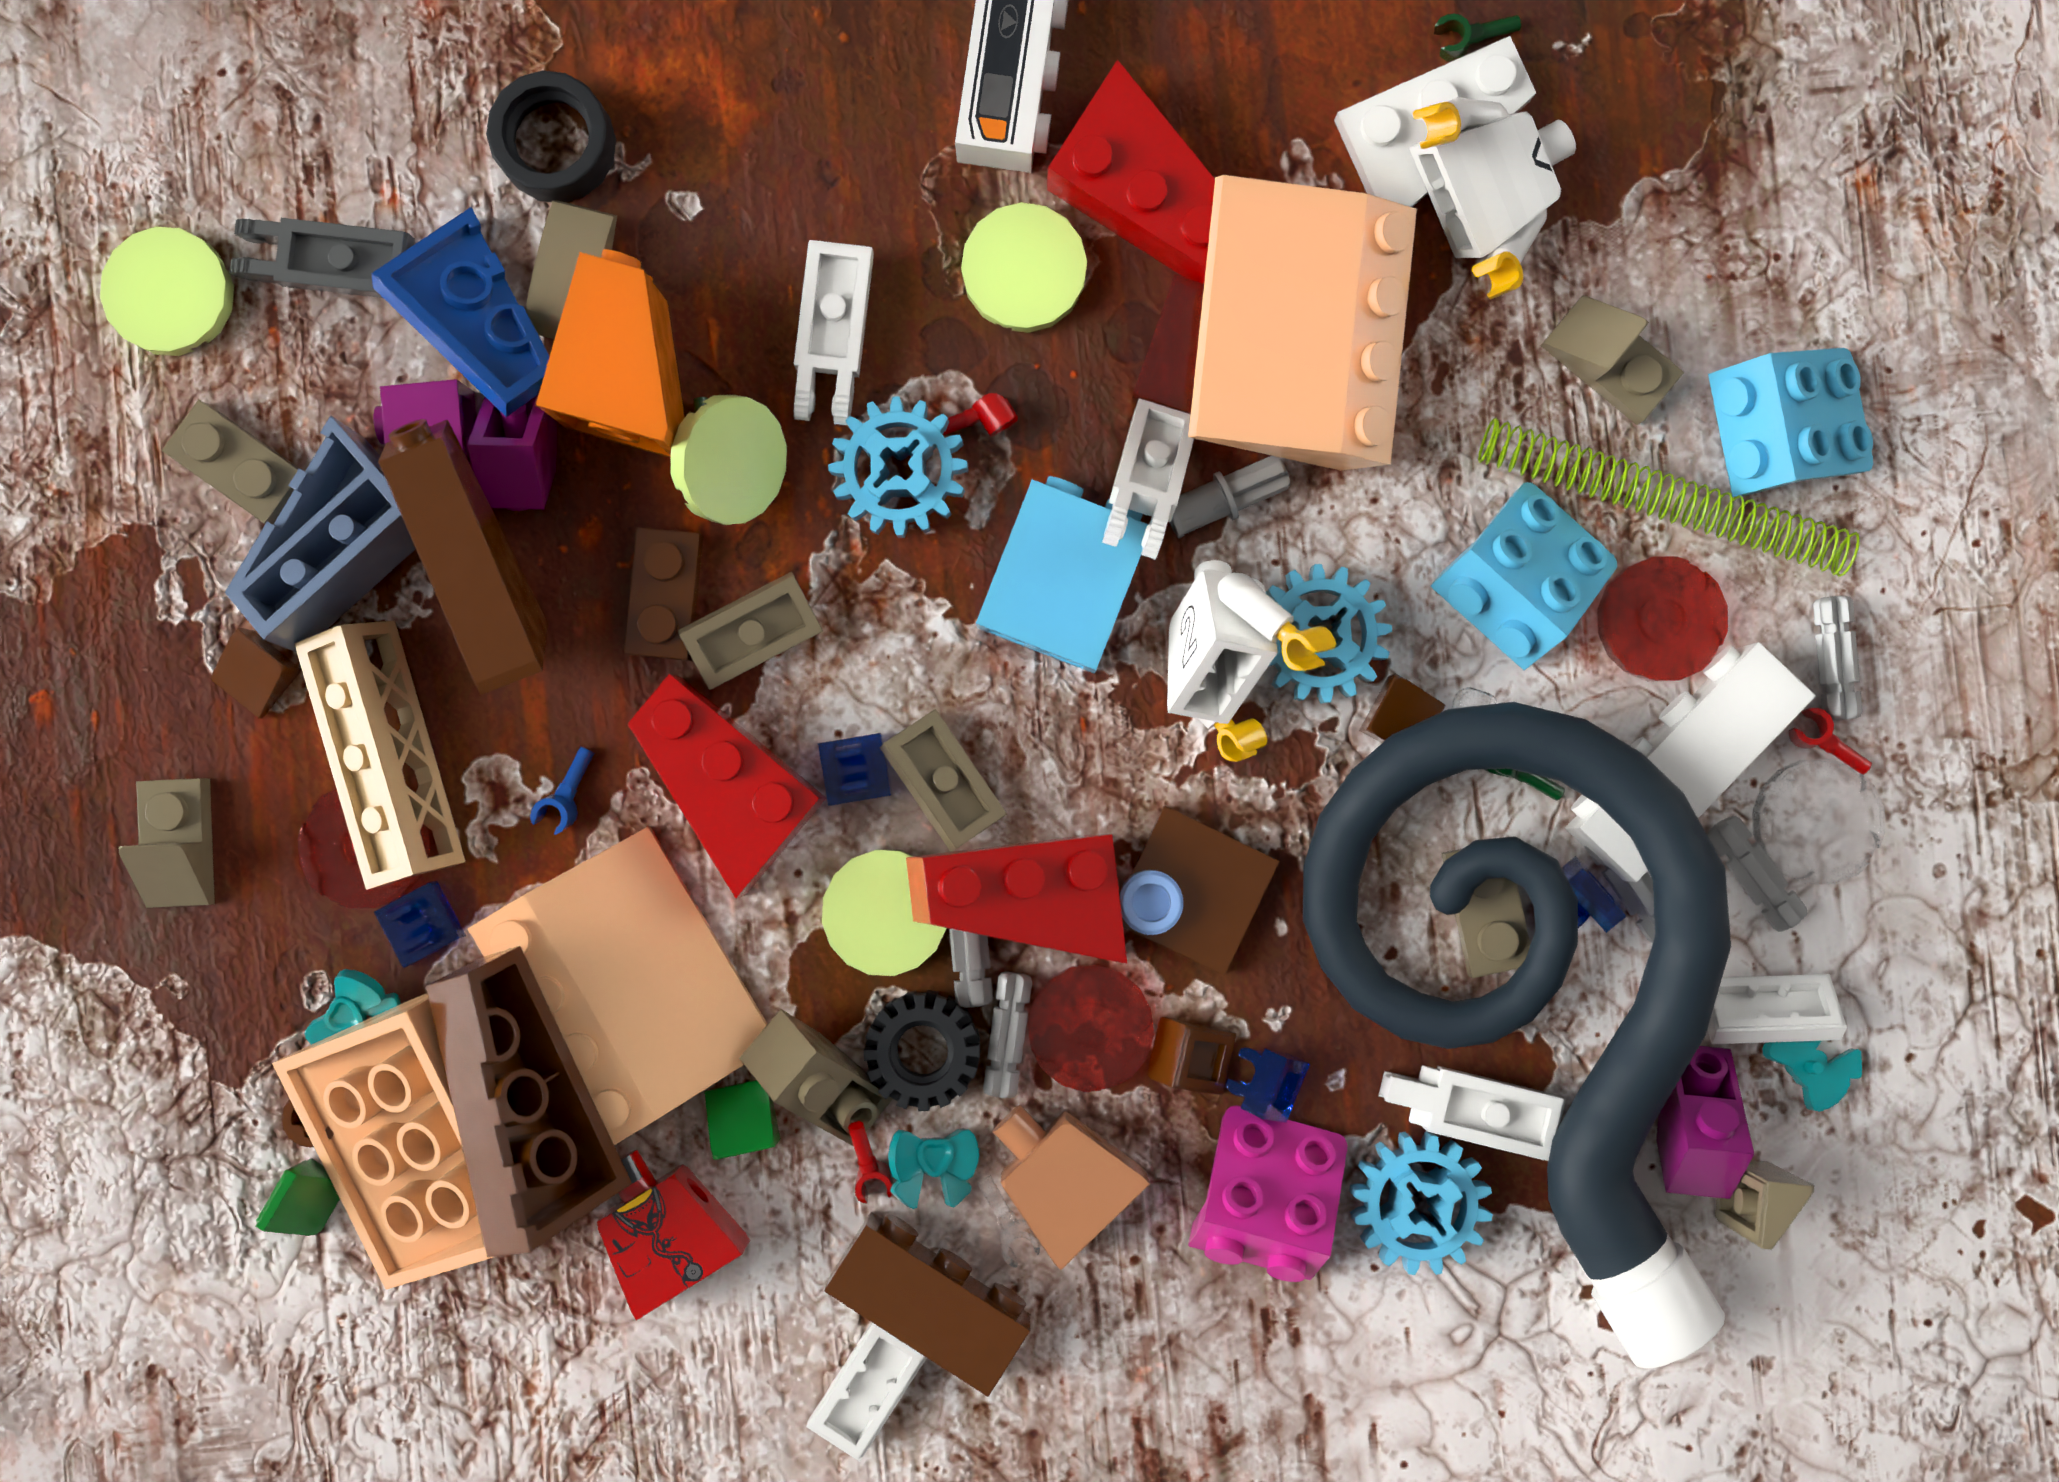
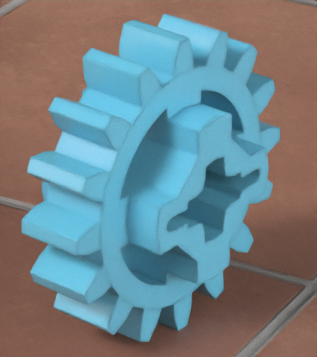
M899 396L892 398L890 412L881 413L873 401L867 403V412L870 419L865 423H861L858 419L849 416L845 421L853 436L850 440L844 438H834L832 445L844 455V460L828 464L829 472L834 476L845 477V483L839 485L833 492L838 500H848L851 498L856 500L848 512V515L854 521L863 518L867 513L872 515L870 530L875 534L879 535L884 529L886 522L893 523L896 536L898 538H905L908 523L915 521L924 533L931 531L928 515L934 511L946 519L952 515L947 504L944 502L947 495L953 497H963L964 488L956 481H953V475L968 472L966 460L952 458V453L958 451L964 445L961 436L951 435L944 438L942 434L948 427V417L941 414L931 422L926 419L928 407L924 401L919 400L911 413L905 412ZM893 427L913 429L907 437L886 438L880 433L885 429ZM936 448L941 457V474L937 486L926 476V461L933 455V451ZM864 450L871 459V474L863 482L864 486L861 488L857 476V464L860 453ZM910 455L911 458L908 464L913 472L911 477L904 480L896 475L889 481L886 480L890 474L885 464L887 459L894 456L902 461ZM892 497H912L918 503V505L906 509H889L881 506L882 504L885 505Z
M1315 564L1310 568L1309 581L1305 582L1296 570L1289 572L1285 575L1289 591L1285 592L1281 588L1272 585L1266 591V594L1294 617L1292 625L1299 631L1311 628L1308 626L1309 622L1316 626L1338 614V617L1331 624L1333 628L1330 630L1335 637V648L1315 653L1323 661H1328L1335 668L1339 667L1342 672L1333 676L1319 677L1304 673L1305 671L1292 670L1285 663L1280 640H1277L1278 653L1269 666L1274 665L1279 672L1274 677L1271 685L1277 689L1289 681L1295 683L1294 699L1298 701L1304 700L1311 689H1316L1320 704L1331 702L1333 687L1335 686L1338 687L1339 691L1346 698L1356 695V685L1353 679L1358 677L1360 680L1368 683L1374 681L1377 675L1368 663L1370 660L1387 659L1390 653L1384 647L1377 645V637L1392 632V625L1377 623L1375 619V614L1386 606L1385 601L1376 600L1368 603L1363 596L1368 591L1371 583L1365 579L1353 587L1347 585L1348 568L1340 567L1331 579H1326L1322 564ZM1315 592L1337 596L1329 606L1313 607L1307 600H1301L1299 597ZM1355 615L1359 619L1362 632L1360 647L1352 640L1351 619Z
M1425 1131L1420 1145H1415L1410 1135L1406 1132H1400L1398 1149L1391 1151L1381 1141L1375 1145L1377 1153L1381 1158L1376 1165L1360 1160L1358 1167L1368 1179L1366 1184H1351L1349 1191L1355 1198L1363 1201L1364 1205L1350 1211V1215L1357 1225L1370 1224L1363 1231L1360 1238L1368 1249L1383 1243L1378 1257L1385 1265L1391 1266L1399 1256H1402L1403 1268L1410 1275L1417 1273L1421 1261H1426L1436 1275L1442 1274L1443 1257L1450 1254L1455 1261L1462 1265L1466 1262L1465 1254L1461 1249L1462 1244L1468 1241L1481 1246L1484 1242V1239L1474 1229L1476 1221H1492L1493 1214L1478 1204L1479 1199L1492 1194L1491 1187L1484 1181H1472V1178L1479 1173L1482 1167L1472 1157L1458 1162L1463 1148L1455 1141L1450 1140L1439 1150V1140L1434 1133ZM1432 1162L1443 1166V1168L1435 1167L1427 1173L1412 1170L1408 1164ZM1389 1179L1391 1186L1388 1202L1379 1207L1382 1189ZM1408 1182L1418 1192L1421 1191L1426 1196L1425 1199L1429 1205L1428 1211L1434 1218L1433 1222H1430L1423 1213L1420 1214L1414 1209L1415 1205L1411 1199L1413 1195L1406 1186ZM1461 1199L1458 1216L1454 1224L1451 1225L1454 1203ZM1412 1233L1430 1236L1432 1241L1424 1243H1411L1403 1240Z

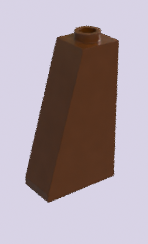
M420 419L395 429L388 435L391 441L386 443L378 463L478 692L482 695L542 672L549 624L448 419L432 426L428 425L426 419Z

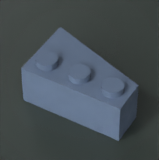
M331 415L320 432L326 436L306 471L299 468L291 480L289 486L294 491L275 523L266 522L225 591V594L264 640L297 652L294 643L326 631L416 549L378 463L380 455L363 436Z

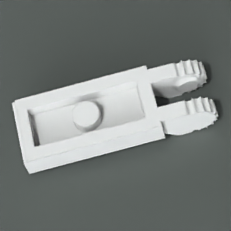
M809 240L794 359V366L798 370L794 402V417L797 420L810 421L811 414L814 412L816 401L815 372L837 375L836 391L832 400L834 424L848 425L845 420L851 416L854 377H859L874 257L872 247Z
M1140 398L1138 399L1109 499V503L1113 504L1102 543L1114 547L1117 546L1119 540L1123 538L1127 527L1128 509L1152 516L1142 538L1141 545L1143 548L1141 555L1156 559L1167 523L1171 522L1178 504L1194 438L1188 437L1191 414Z

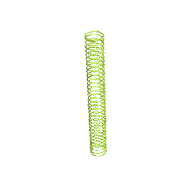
M1496 417L1488 425L1480 446L1478 461L1481 463L1486 458L1485 464L1488 465L1492 458L1497 438L1502 429L1508 425L1507 439L1497 462V468L1499 469L1504 461L1509 441L1514 432L1519 428V442L1508 468V471L1511 472L1516 464L1521 443L1526 435L1531 432V444L1520 469V475L1522 476L1528 467L1534 444L1540 436H1543L1542 450L1531 475L1533 480L1536 478L1541 467L1546 447L1554 439V452L1543 477V482L1546 483L1553 470L1557 452L1566 443V455L1557 472L1554 483L1555 487L1560 484L1571 451L1578 447V458L1568 477L1567 491L1571 489L1575 481L1581 457L1589 450L1590 459L1580 479L1577 490L1578 494L1583 492L1587 484L1593 460L1598 454H1601V465L1591 484L1590 498L1595 495L1598 489L1605 463L1612 458L1613 468L1606 479L1601 493L1602 502L1606 500L1610 492L1617 466L1623 461L1625 463V471L1616 486L1612 499L1613 506L1618 503L1622 495L1629 469L1635 465L1637 472L1624 500L1623 506L1625 509L1630 506L1634 498L1639 475L1644 469H1647L1648 478L1638 496L1635 506L1636 513L1641 511L1649 492L1651 478L1658 472L1660 474V481L1650 498L1647 507L1648 517L1653 514L1658 504L1663 481L1670 476L1672 484L1661 503L1658 513L1659 520L1663 519L1667 514L1675 484L1682 480L1683 489L1672 508L1670 515L1671 524L1676 522L1682 510L1686 488L1693 483L1695 485V492L1684 510L1681 521L1682 527L1687 526L1696 507L1698 491L1705 487L1707 495L1702 500L1693 522L1694 531L1698 530L1703 523L1709 505L1710 494L1717 491L1719 497L1706 520L1704 528L1706 535L1715 526L1720 512L1721 499L1728 494L1730 502L1718 522L1716 529L1717 538L1722 537L1731 518L1733 502L1740 498L1742 505L1736 512L1729 527L1727 536L1729 542L1735 539L1740 530L1745 505L1748 502H1752L1754 508L1744 522L1739 536V544L1741 546L1748 541L1752 533L1757 508L1764 506L1765 513L1758 521L1751 538L1750 546L1752 550L1758 547L1764 536L1768 522V513L1775 509L1777 516L1771 522L1762 544L1763 553L1768 552L1772 547L1778 533L1780 516L1783 513H1787L1789 519L1783 525L1775 542V557L1783 552L1787 544L1785 551L1787 561L1793 558L1798 549L1797 563L1801 564L1806 560L1810 552L1808 558L1810 568L1814 567L1820 560V570L1823 572L1832 563L1831 572L1838 577L1844 576L1849 571L1859 550L1860 538L1857 532L1849 534V531L1845 528L1838 531L1835 525L1826 527L1823 521L1814 524V520L1811 517L1803 520L1800 514L1791 516L1788 510L1779 513V509L1776 506L1768 509L1765 503H1760L1756 506L1753 499L1744 502V498L1741 495L1733 498L1729 491L1721 495L1718 488L1709 491V487L1706 484L1698 487L1694 480L1686 484L1683 477L1674 480V476L1671 473L1663 477L1659 469L1651 474V469L1648 466L1639 470V465L1636 462L1628 466L1625 458L1616 463L1614 455L1604 459L1602 451L1593 455L1590 447L1581 452L1580 445L1575 444L1569 449L1567 440L1562 441L1558 445L1555 436L1549 438L1546 442L1545 434L1540 433L1534 439L1533 430H1527L1523 434L1520 425L1511 431L1510 423L1506 422L1499 428V421ZM1494 423L1493 432L1489 444L1483 457L1481 458L1486 438L1491 429V426ZM1633 485H1634V488H1633L1631 497H1630V499H1629V501H1628L1630 492H1631L1632 487H1633ZM1645 488H1646V491H1645L1643 500H1642V502H1641V504H1640V506H1639L1641 497H1642L1643 492H1644V490H1645ZM1657 491H1658V494H1657L1655 503H1654V505H1653V507H1652V509H1651V511H1650V508H1651L1653 499H1654V497H1655V494H1656ZM1669 493H1670L1667 506H1666V508H1665V510H1664V513L1662 514V510H1663L1664 504H1665L1666 499H1667V497H1668V495H1669ZM1681 496H1682L1679 509H1678V511H1677V513H1676V516H1675L1674 519H1673V515H1674L1675 509H1676L1677 504H1678V502H1679V500H1680V498H1681ZM1693 501L1690 514L1688 516L1687 521L1685 522L1687 511L1689 509L1691 502ZM1706 501L1702 517L1700 519L1699 524L1696 527L1698 516ZM1717 506V511L1714 520L1712 522L1711 527L1707 531L1710 518ZM1729 509L1726 523L1724 525L1722 532L1719 535L1721 523L1726 512ZM1741 512L1737 529L1730 539L1734 523ZM1753 515L1749 532L1745 540L1742 542V537L1747 526V523ZM1799 517L1800 523L1789 539L1792 519ZM1765 518L1761 535L1753 547L1758 528ZM1809 520L1812 526L1801 542L1804 522ZM1777 521L1773 538L1765 550L1768 535ZM1821 524L1824 530H1822L1813 544L1815 526ZM1788 525L1786 538L1780 551L1777 553L1779 540ZM1800 528L1798 541L1792 554L1788 558L1790 545L1796 532ZM1833 528L1835 529V534L1825 547L1827 530ZM1812 531L1808 549L1800 561L1802 547ZM1844 531L1847 537L1837 550L1839 533ZM1824 534L1819 555L1816 558L1815 562L1811 565V559L1815 547L1820 538L1822 537V535ZM1856 535L1857 543L1852 560L1846 570L1839 574L1849 553L1850 538ZM1835 538V545L1831 558L1828 564L1823 569L1824 557L1830 544ZM1847 543L1843 561L1840 567L1838 568L1841 553Z

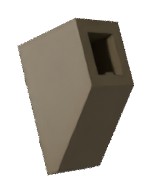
M782 1009L740 1056V1060L775 1103L852 1146L853 1143L848 1126L853 1122L861 1121L867 1131L893 1100L891 1097L885 1099L878 1092L880 1088L876 1082L870 1081L867 1072L825 1036Z

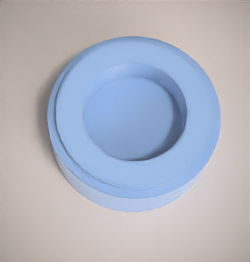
M1139 871L1130 876L1120 889L1122 917L1133 930L1146 935L1164 933L1177 923L1182 914L1183 895L1181 889L1170 876L1161 871Z

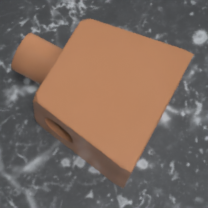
M1018 1105L993 1130V1133L1016 1156L1001 1172V1184L1049 1257L1060 1270L1150 1185L1146 1171L1139 1164L1066 1111L1060 1114L1044 1130L1021 1105Z

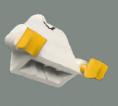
M1461 97L1414 110L1412 112L1413 118L1424 119L1428 134L1425 141L1419 142L1409 147L1455 258H1482L1488 255L1486 260L1473 265L1472 272L1475 277L1485 274L1489 275L1492 286L1487 296L1490 300L1518 289L1523 282L1521 262L1547 219L1546 208L1557 201L1561 195V188L1552 166L1573 155L1576 151L1575 139L1570 128L1562 120H1556L1537 130L1533 117L1527 111L1509 114L1500 102Z
M1211 560L1199 564L1195 569V581L1171 618L1169 625L1167 706L1168 713L1198 718L1208 729L1214 726L1219 732L1217 734V745L1220 754L1226 760L1237 762L1255 756L1257 754L1256 749L1267 744L1266 732L1257 720L1248 719L1235 724L1232 717L1277 655L1276 641L1280 640L1283 642V659L1287 666L1295 671H1306L1325 666V662L1315 652L1320 653L1334 649L1336 641L1331 631L1326 627L1317 626L1299 631L1292 625L1294 617L1266 594L1264 585L1260 581L1243 573H1232L1231 567L1223 561Z

